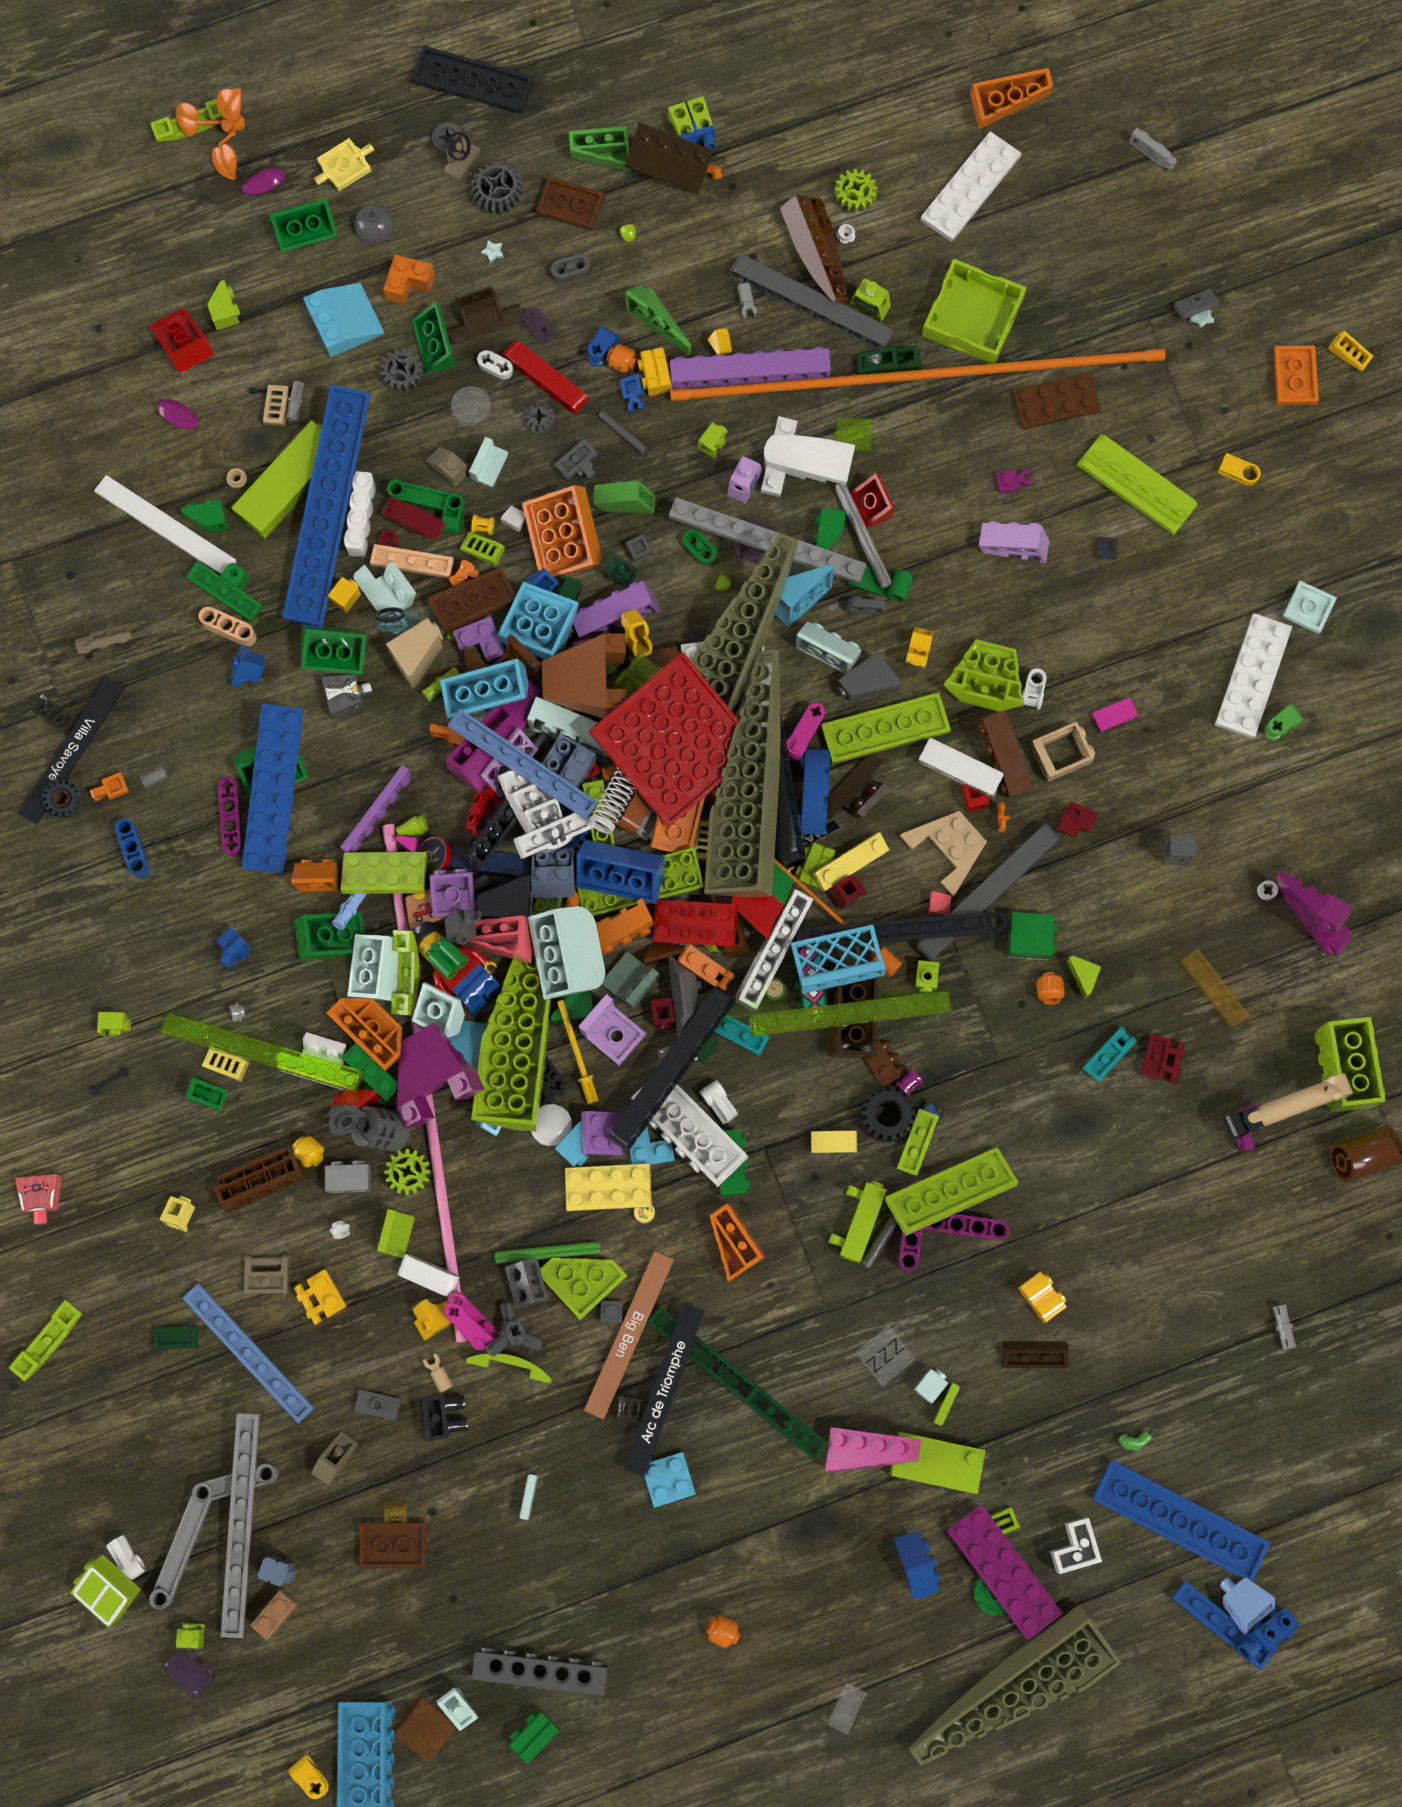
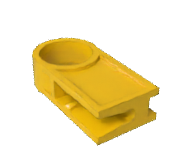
M1228 453L1224 456L1217 472L1247 486L1256 484L1261 474L1259 467L1255 464ZM1245 469L1253 470L1256 473V479L1247 480L1243 476V471Z

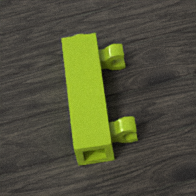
M871 1181V1184H865L864 1190L849 1185L846 1195L860 1199L846 1239L831 1234L828 1242L842 1247L840 1257L860 1264L887 1191L883 1189V1184Z

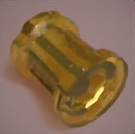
M385 1503V1523H389V1521H403L407 1523L408 1503L403 1505Z

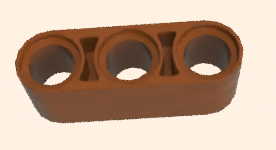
M631 789L633 795H629L630 800H625L627 806H622L625 811L620 812L621 817H616L618 822L615 824L627 833L634 834L640 827L650 806L636 789Z

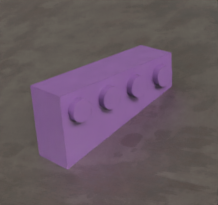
M636 581L623 591L617 590L613 592L609 598L599 599L588 608L578 609L573 624L579 638L587 640L609 633L611 627L615 629L622 628V613L637 609L643 619H645L647 613L654 611L657 614L662 612L653 590L644 581Z

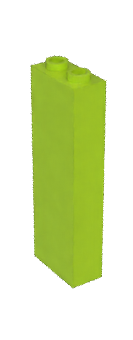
M311 420L232 507L235 516L264 539L267 538L309 491L322 424L320 423L315 424Z

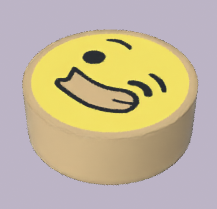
M653 1205L652 1207L635 1208L634 1216L638 1222L647 1224L654 1219L655 1209Z

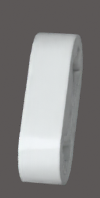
M488 350L479 353L477 357L478 365L483 371L503 380L509 379L512 376L513 367L509 360ZM490 358V362L483 363V359ZM507 366L508 371L504 370L502 373L499 367L504 368Z

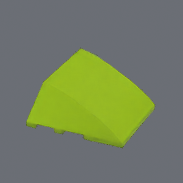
M976 639L949 679L947 678L944 686L960 702L999 712L1024 705V698H1022L1021 692L1022 685L1018 673L1016 649Z

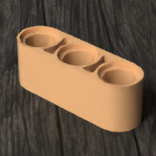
M204 607L200 610L199 619L207 630L245 646H252L256 642V634L248 623L212 607ZM208 616H214L212 621H205ZM226 624H232L230 629H223ZM244 632H250L247 638H241Z

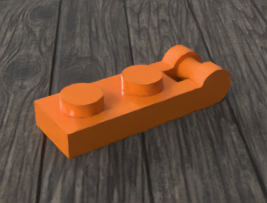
M691 944L686 945L677 959V962L691 970L713 988L719 986L726 991L729 981H733L735 977L732 972L720 966ZM718 974L723 976L720 982L715 980Z

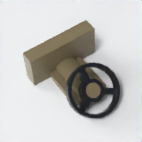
M455 132L449 137L446 150L448 164L443 170L446 176L460 183L481 152L479 147L471 144L469 137L463 132Z

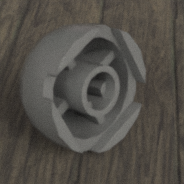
M370 204L358 211L355 217V230L363 243L378 246L381 245V242L388 241L392 237L394 222L390 212L385 207Z

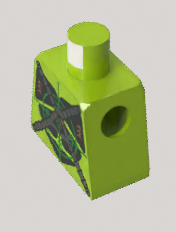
M863 279L848 306L881 323L891 307L889 292L878 286L876 282Z

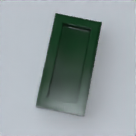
M199 1326L154 1327V1349L198 1348Z

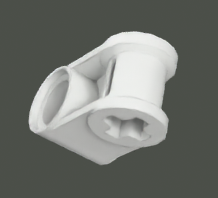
M1033 669L1029 673L1022 692L1024 705L1036 707V710L1039 711L1044 697L1043 692L1047 677L1043 670ZM1031 677H1039L1041 679V683H1033Z

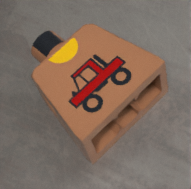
M430 889L425 890V893H413V895L405 897L411 931L417 925L426 921L432 922L434 926L445 923V919L448 916H432Z

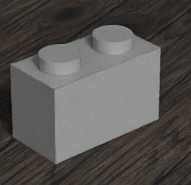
M352 1161V1165H344V1162H331V1166H325V1192L328 1194L371 1192L370 1166L365 1164V1161Z

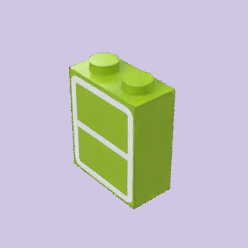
M102 1554L96 1560L92 1558L84 1566L85 1572L81 1573L74 1580L75 1586L70 1593L103 1624L110 1628L123 1616L141 1589Z

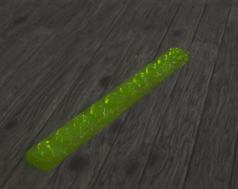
M948 991L753 1014L749 1015L748 1018L751 1037L942 1014L952 1011Z
M168 1013L161 1033L165 1036L354 1093L357 1092L364 1074L357 1069Z

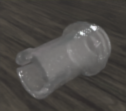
M157 766L156 770L140 776L143 786L148 788L161 780L164 782L168 774L163 766Z

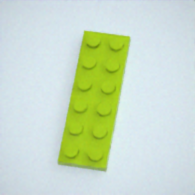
M940 693L821 724L827 749L830 750L832 764L951 732Z
M998 1147L888 1195L885 1201L904 1235L907 1236L1016 1187L1018 1180Z

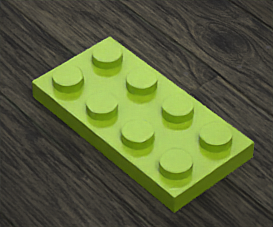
M426 852L344 853L341 892L342 894L425 893L428 855Z

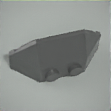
M670 956L668 957L677 1037H679L703 1004V1000L699 1001L698 993L702 992L701 982L696 980V975L677 962L674 957Z

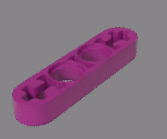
M226 776L220 779L218 783L222 848L227 855L237 856L242 851L239 789L237 782L232 777ZM227 782L233 785V787H230L231 796H228L227 790L223 788V786L227 785ZM232 801L235 803V808L230 812L225 811V803ZM229 821L236 822L235 830L227 831L225 829L226 824ZM226 836H233V842L237 845L233 851L227 848V846L231 845V839Z

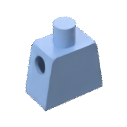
M1227 1577L1220 1584V1587L1226 1592L1223 1596V1606L1244 1634L1275 1609V1598L1248 1578L1242 1579L1236 1585Z

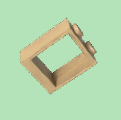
M1077 722L1031 742L1030 748L1047 782L1093 762L1095 751L1091 744L1088 745L1085 739V730L1082 726L1079 727ZM1072 734L1084 759L1055 770L1044 745Z

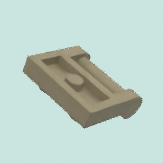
M246 1255L244 1294H288L289 1255H282V1257H253V1255ZM281 1265V1271L252 1272L253 1266Z

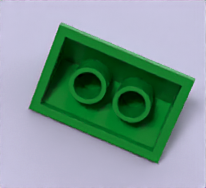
M327 198L269 213L281 252L338 237Z
M435 301L412 319L426 374L456 367L440 304L438 301Z

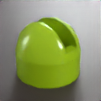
M632 224L620 228L621 237L625 241H632L636 237V229Z
M720 573L715 589L725 591L731 586V580L728 576Z

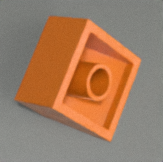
M325 859L321 863H313L312 860H302L301 863H295L291 883L298 892L339 891L340 867L334 860Z

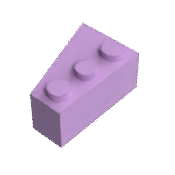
M990 521L989 523H982L979 547L985 554L1003 557L1014 554L1020 555L1021 560H1027L1028 557L1038 558L1040 563L1046 564L1049 539L1042 525L1037 523L1020 525L1017 522L1001 524L996 521Z

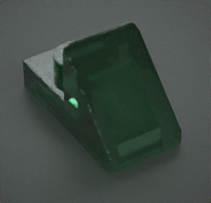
M611 550L605 552L599 567L604 572V579L628 588L635 581L639 571Z

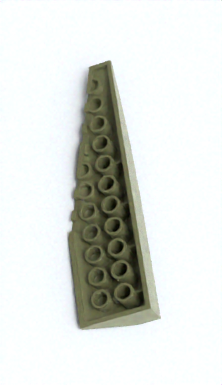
M777 649L757 652L751 673V684L747 687L744 707H741L739 713L741 716L739 725L735 727L727 754V765L722 770L721 776L723 778L720 788H717L715 794L717 797L716 802L710 811L704 894L738 897L772 896L780 770V678Z

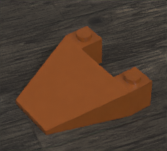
M602 634L543 660V700L601 718L608 715L627 698V689H606L605 664H624L626 653L625 634Z

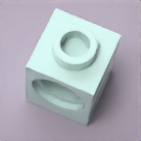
M930 1369L914 1388V1391L932 1404L947 1386L946 1376L938 1369L935 1371Z

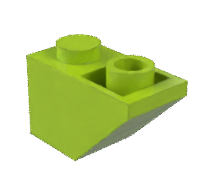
M224 280L220 281L207 304L217 330L238 324L237 316L241 315L237 303L233 304L231 299L235 297L231 286L227 287Z

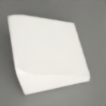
M510 506L501 517L502 524L517 532H520L526 521L524 512L513 506Z

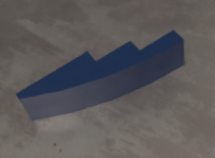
M451 847V862L449 866H446V868L467 869V872L478 874L488 873L504 877H516L532 871V857L521 859L520 855L494 852L484 868L473 871L459 859L465 848Z

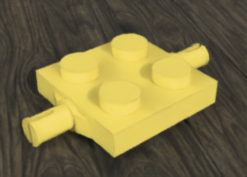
M349 138L318 157L317 161L322 167L323 173L314 177L317 185L328 179L335 185L338 191H341L370 173L371 167L366 162L365 156L374 151L372 145L369 143L362 149H359Z

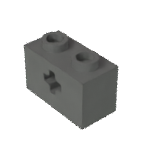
M1171 835L1163 845L1164 865L1188 866L1195 859L1196 855L1199 854V842H1196V836Z

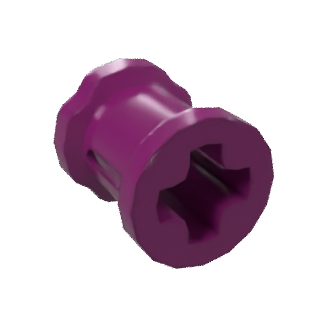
M912 1069L908 1071L909 1074L905 1078L895 1083L903 1091V1094L910 1096V1092L914 1088L923 1084L922 1079Z

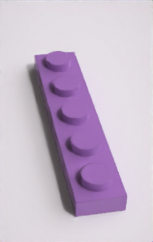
M403 765L400 767L342 844L341 849L344 853H356L360 849L363 838L365 836L368 837L372 833L375 822L384 817L387 806L396 801L399 796V790L402 787L405 788L410 782L411 773L409 769Z

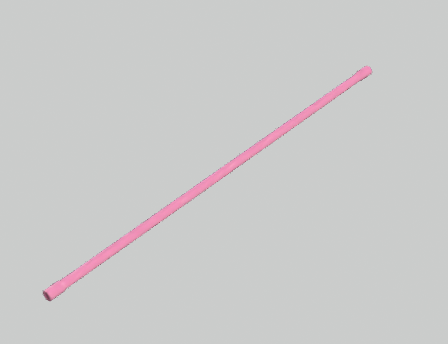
M394 824L382 826L387 852H397ZM393 893L398 930L409 931L403 893ZM418 992L410 1014L413 1034L423 1029V1026L412 1021L418 1002ZM430 1094L426 1099L434 1119L426 1123L446 1267L448 1271L458 1275L433 1096ZM458 1280L454 1292L461 1293L460 1282ZM454 1326L456 1343L468 1341Z

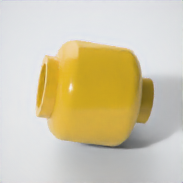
M302 1136L292 1146V1153H294L303 1167L309 1168L313 1165L316 1167L324 1158L322 1156L324 1153L323 1146L312 1136Z

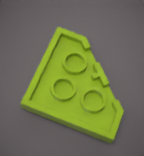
M551 1258L540 1269L543 1280L579 1320L585 1317L627 1277L614 1260Z

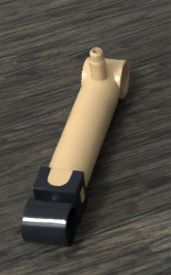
M1342 1073L1260 1106H1253L1242 1112L1223 1118V1122L1230 1139H1236L1326 1103L1346 1098L1352 1095L1353 1092L1346 1074Z

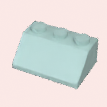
M807 622L797 634L795 648L845 675L850 672L861 655L859 646L854 642L842 640L841 636L835 632L829 633L823 630L824 628L818 623Z
M355 934L348 997L392 1001V993L397 991L398 951H393V937Z

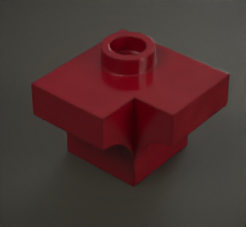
M1069 801L1057 831L1074 838L1078 836L1079 831L1090 833L1098 812Z
M852 875L827 889L841 910L867 893L858 878Z

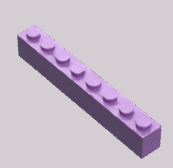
M816 347L812 350L798 348L785 352L783 350H775L770 353L757 351L753 354L735 353L728 356L717 354L713 357L700 355L686 359L684 357H676L670 360L672 389L830 377L831 373L829 348L824 349L822 347Z

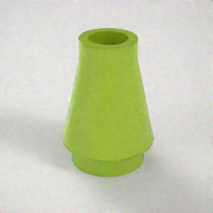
M416 815L396 827L398 835L407 837L425 834V831L429 830L423 815Z

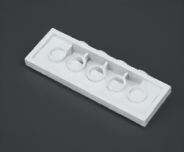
M676 1085L649 1123L654 1129L659 1127L663 1131L661 1136L668 1144L673 1142L677 1146L675 1148L676 1152L682 1158L687 1156L691 1160L689 1165L697 1173L701 1170L717 1187L749 1158L678 1085ZM640 1090L631 1097L632 1100L635 1099Z

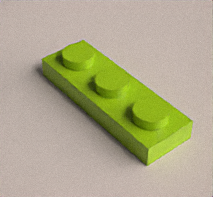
M919 1108L897 1169L915 1176L918 1175L937 1124L938 1115Z

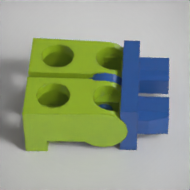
M704 96L687 101V107L685 102L668 107V118L674 127L676 136L696 144L703 143L704 147L710 149L715 148V129Z

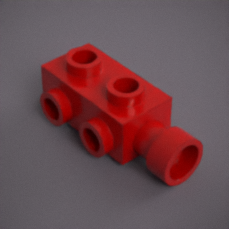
M499 782V787H498V788L501 790V789H502V786H501V784H500V782ZM488 784L486 785V791L476 792L467 817L465 830L471 832L473 837L500 800V797L497 796L496 792Z

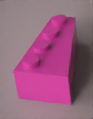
M831 1427L825 1472L838 1473L919 1462L921 1440Z

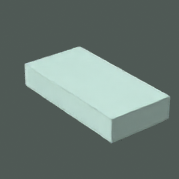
M528 1475L519 1516L520 1519L529 1520L538 1475Z

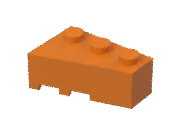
M643 899L637 901V906L628 910L625 907L620 910V914L611 918L607 917L596 923L602 955L614 951L613 948L620 944L622 947L633 942L632 939L637 936L642 938L652 933L651 930L654 929L653 919Z
M731 1204L724 1205L710 1215L728 1282L734 1280L766 1258Z

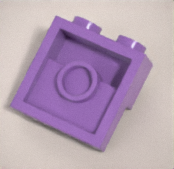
M467 869L454 870L455 874H446V870L433 871L434 875L429 876L432 916H449L456 908L465 911L468 907L471 908L472 914H475L472 872L467 873Z

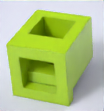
M712 422L699 439L698 448L715 459L717 457V449H722L726 443L725 435L728 432L727 429L722 425H716Z
M918 961L915 989H920L919 992L921 993L936 991L939 962ZM924 974H930L931 979L926 980Z
M98 1013L97 1033L101 1036H106V1032H108V1035L120 1036L121 1032L130 1031L131 1019L125 1013Z
M182 1623V1628L177 1629L176 1648L198 1649L203 1647L205 1624Z

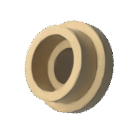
M235 468L228 472L226 480L232 488H241L245 485L247 476L243 470ZM240 477V480L235 482L234 478Z

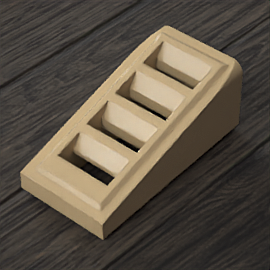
M268 385L263 417L265 425L285 427L288 386ZM273 391H281V392H283V395H272V394H273ZM272 399H281L282 402H272ZM271 406L281 407V409L271 410ZM271 414H279V418L270 416Z

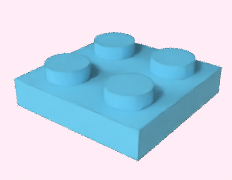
M683 1452L650 1462L645 1479L654 1508L696 1495Z

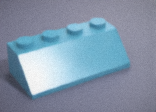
M519 659L440 680L447 719H452L459 709L467 714L526 699L529 685L525 665Z

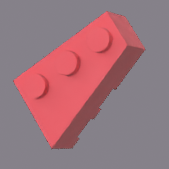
M524 915L485 919L475 923L476 935L468 943L477 950L531 963L533 942L529 922Z

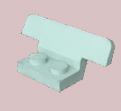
M394 562L387 564L384 575L377 579L373 577L366 565H363L354 574V580L377 611L388 607H398L405 610L413 604L416 592ZM404 618L394 623H386L396 635L409 629V625Z

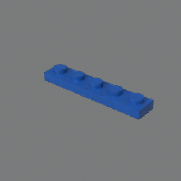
M1184 1580L1171 1597L1239 1654L1238 1646L1244 1641L1251 1640L1248 1637L1250 1632L1244 1634L1229 1615ZM1258 1651V1655L1249 1662L1262 1671L1274 1655V1652L1271 1654L1268 1652L1261 1654Z

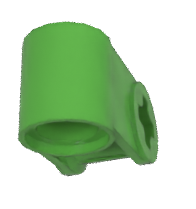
M1290 704L1269 721L1264 727V735L1269 740H1277L1299 726L1305 719L1293 704Z

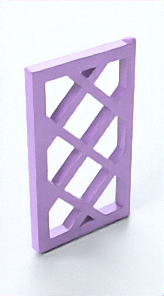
M517 727L507 741L513 744L519 735L521 737L520 744L515 746L525 752V747H530L532 750L528 755L532 757L538 750V747ZM493 758L480 776L501 798L504 791L498 788L499 779L497 776L499 775L500 767L506 765ZM495 768L494 778L489 779L487 775Z

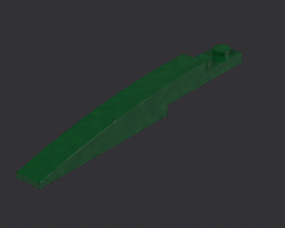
M660 1306L648 1320L647 1324L670 1342L678 1320ZM696 1335L689 1358L813 1460L817 1461L829 1443Z

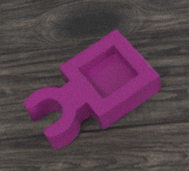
M1016 469L997 472L995 477L999 494L1019 491V485L1024 487L1031 486L1033 480L1024 479V476L1030 475V470H1023L1020 474L1016 473Z

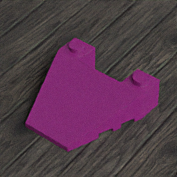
M1279 871L1277 874L1278 887L1282 896L1321 947V950L1329 956L1334 955L1338 958L1352 940V930L1343 926L1351 915V906L1329 893H1326L1324 896L1317 893L1316 887L1310 885L1309 888L1300 885V880Z
M436 1023L426 1026L401 1041L397 1110L405 1128H417L434 1119L426 1097L449 1084L455 1099H469L485 1090L477 1070L468 1064L460 1051L454 1048L450 1039Z

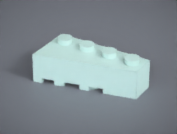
M539 697L535 698L527 718L531 731L539 734L543 732L546 736L556 740L561 734L586 749L607 757L605 751L588 732L598 722Z

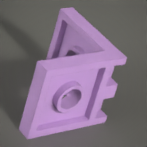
M607 994L579 1025L581 1035L618 1066L625 1061L647 1035L614 1006L613 999ZM620 1031L623 1034L620 1042L612 1041L611 1034L613 1032Z

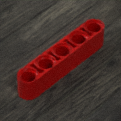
M515 340L502 354L503 358L511 362L513 368L572 414H577L589 400L588 396L580 388L518 340Z

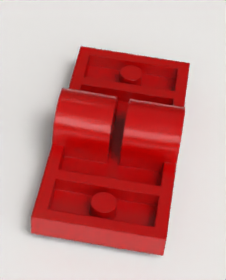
M657 900L655 904L653 942L735 947L738 905Z

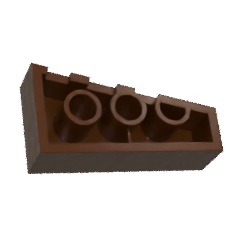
M1006 711L975 721L985 744L987 754L992 761V768L1003 773L999 783L1001 793L1005 794L1006 797H1012L1034 789Z

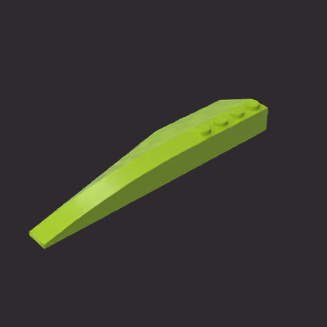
M563 897L537 898L532 916L562 908ZM534 947L532 949L531 963L512 960L500 995H498L496 1005L488 1020L487 1028L483 1033L477 1073L485 1090L474 1095L471 1120L513 1130L537 1132L552 999L544 1000Z

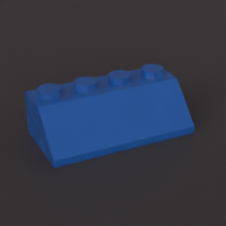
M585 840L577 853V888L634 900L643 899L644 902L656 904L664 876L665 856Z

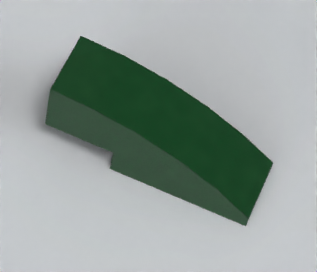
M917 345L900 349L893 346L857 354L860 375L922 369L921 353Z

